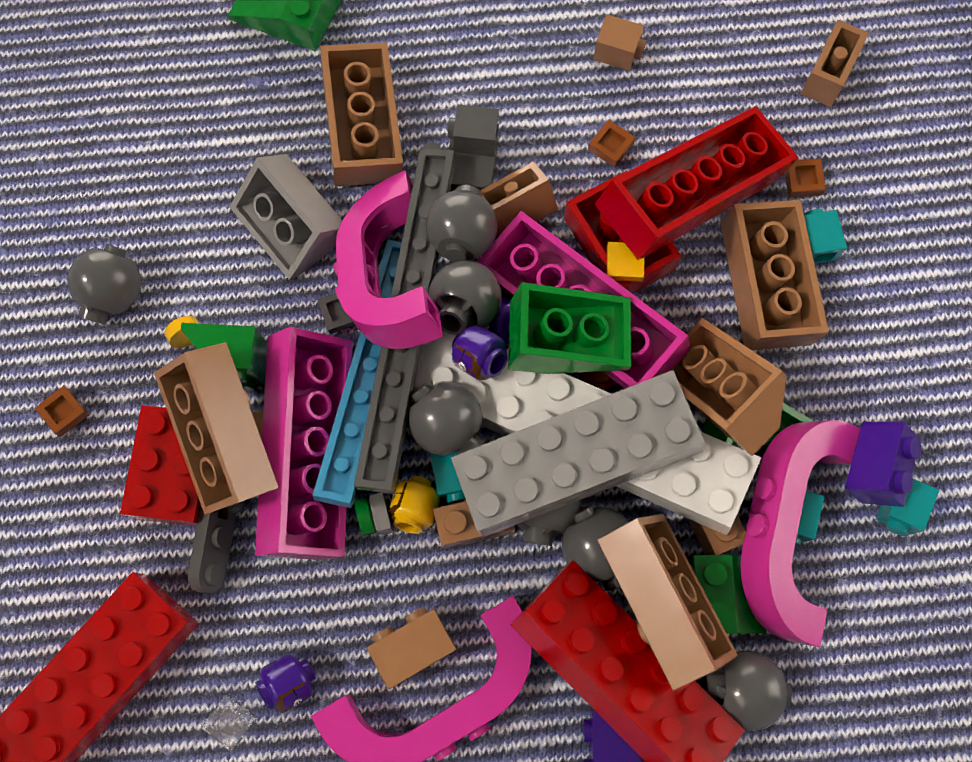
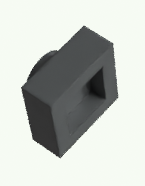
M336 293L317 299L329 334L356 326L342 308Z

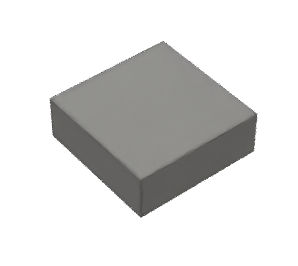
M383 492L370 495L369 502L376 531L381 535L394 533L385 495Z

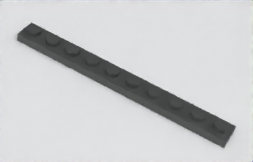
M420 148L391 298L423 286L429 295V288L435 277L439 254L428 240L426 219L433 203L439 197L451 191L457 158L454 150ZM422 345L404 349L381 347L354 487L358 490L395 494L408 424V411L412 402L411 395L414 391Z

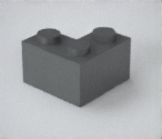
M457 105L456 118L450 117L448 123L449 150H454L457 157L451 191L456 190L457 187L462 185H470L482 190L494 182L499 145V109Z

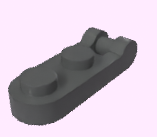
M244 501L206 515L200 504L188 571L189 584L194 591L215 593L224 584L236 514L242 509Z

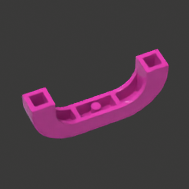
M406 170L380 182L357 200L342 220L336 237L337 262L334 263V269L338 277V286L335 288L337 298L346 314L370 342L390 349L411 348L443 337L439 309L423 286L396 297H381L377 255L385 238L396 228L406 223L413 188V181Z
M828 420L796 423L783 429L772 440L760 464L741 554V578L744 594L757 621L769 633L778 638L815 647H821L828 609L811 604L800 595L793 579L792 559L807 482L812 468L818 461L824 464H851L860 428L844 421Z
M514 596L480 615L495 642L497 650L494 672L481 688L415 728L400 734H386L371 727L362 717L351 694L345 695L311 715L324 741L337 755L347 762H423L432 756L435 757L436 761H439L457 750L454 743L468 735L470 741L490 730L491 728L487 722L501 714L516 699L526 681L531 663L532 646L510 625L522 612Z

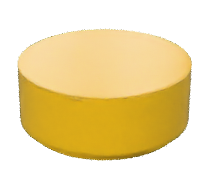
M184 316L177 318L166 327L164 335L171 347L182 348L192 344L181 331V323H199L195 317Z

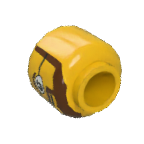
M413 476L411 480H403L397 483L388 514L394 521L393 525L397 529L407 533L419 534L422 530L428 529L433 525L435 520L433 509L438 508L440 497L437 490L432 487L430 480L420 476Z

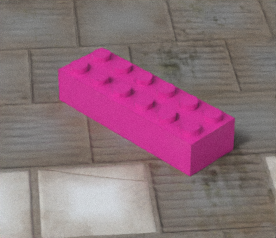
M522 211L518 213L493 242L490 249L477 261L495 275L501 291L510 297L514 296L522 282L630 297L631 368L629 370L603 371L625 389L672 371L691 348L689 337L686 333Z
M288 327L268 336L262 443L279 488L258 495L255 556L311 560L345 557L347 507L315 501L313 492L351 366L353 341L295 327Z

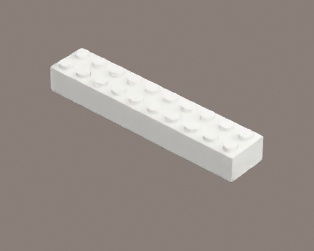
M442 331L443 337L422 344L413 391L414 393L426 382H429L432 386L440 381L461 384L469 389L479 401L483 415L482 426L503 436L611 395L607 391L564 373L541 374L508 370V361L504 370L498 376L479 381L454 365L452 361V343L456 335H450ZM701 432L705 441L703 452L617 485L621 489L727 536L761 457L757 455L751 456L743 449Z

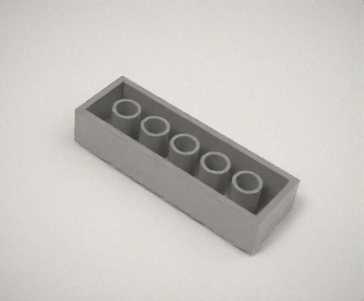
M672 370L451 457L477 532L486 537L699 454L704 450L705 441L677 377Z

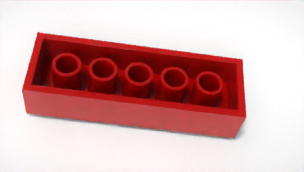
M754 106L612 179L596 201L595 206L636 259L640 260L726 211L734 204H738L773 184L799 157L758 107Z
M574 560L560 570L510 624L645 762H723L745 731L695 680L673 690L650 644H647L640 636L637 623Z
M132 572L0 715V762H76L194 631L199 623L148 575Z

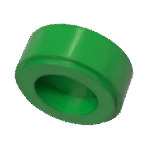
M368 497L355 500V509L362 535L367 536L376 533Z

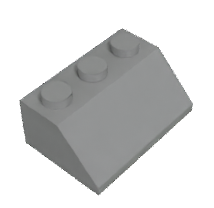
M287 154L258 157L230 205L231 210L289 280L295 279L331 252L336 246V237L342 219Z

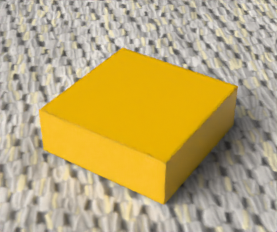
M608 242L606 274L615 281L642 282L644 279V258L637 260L623 242Z

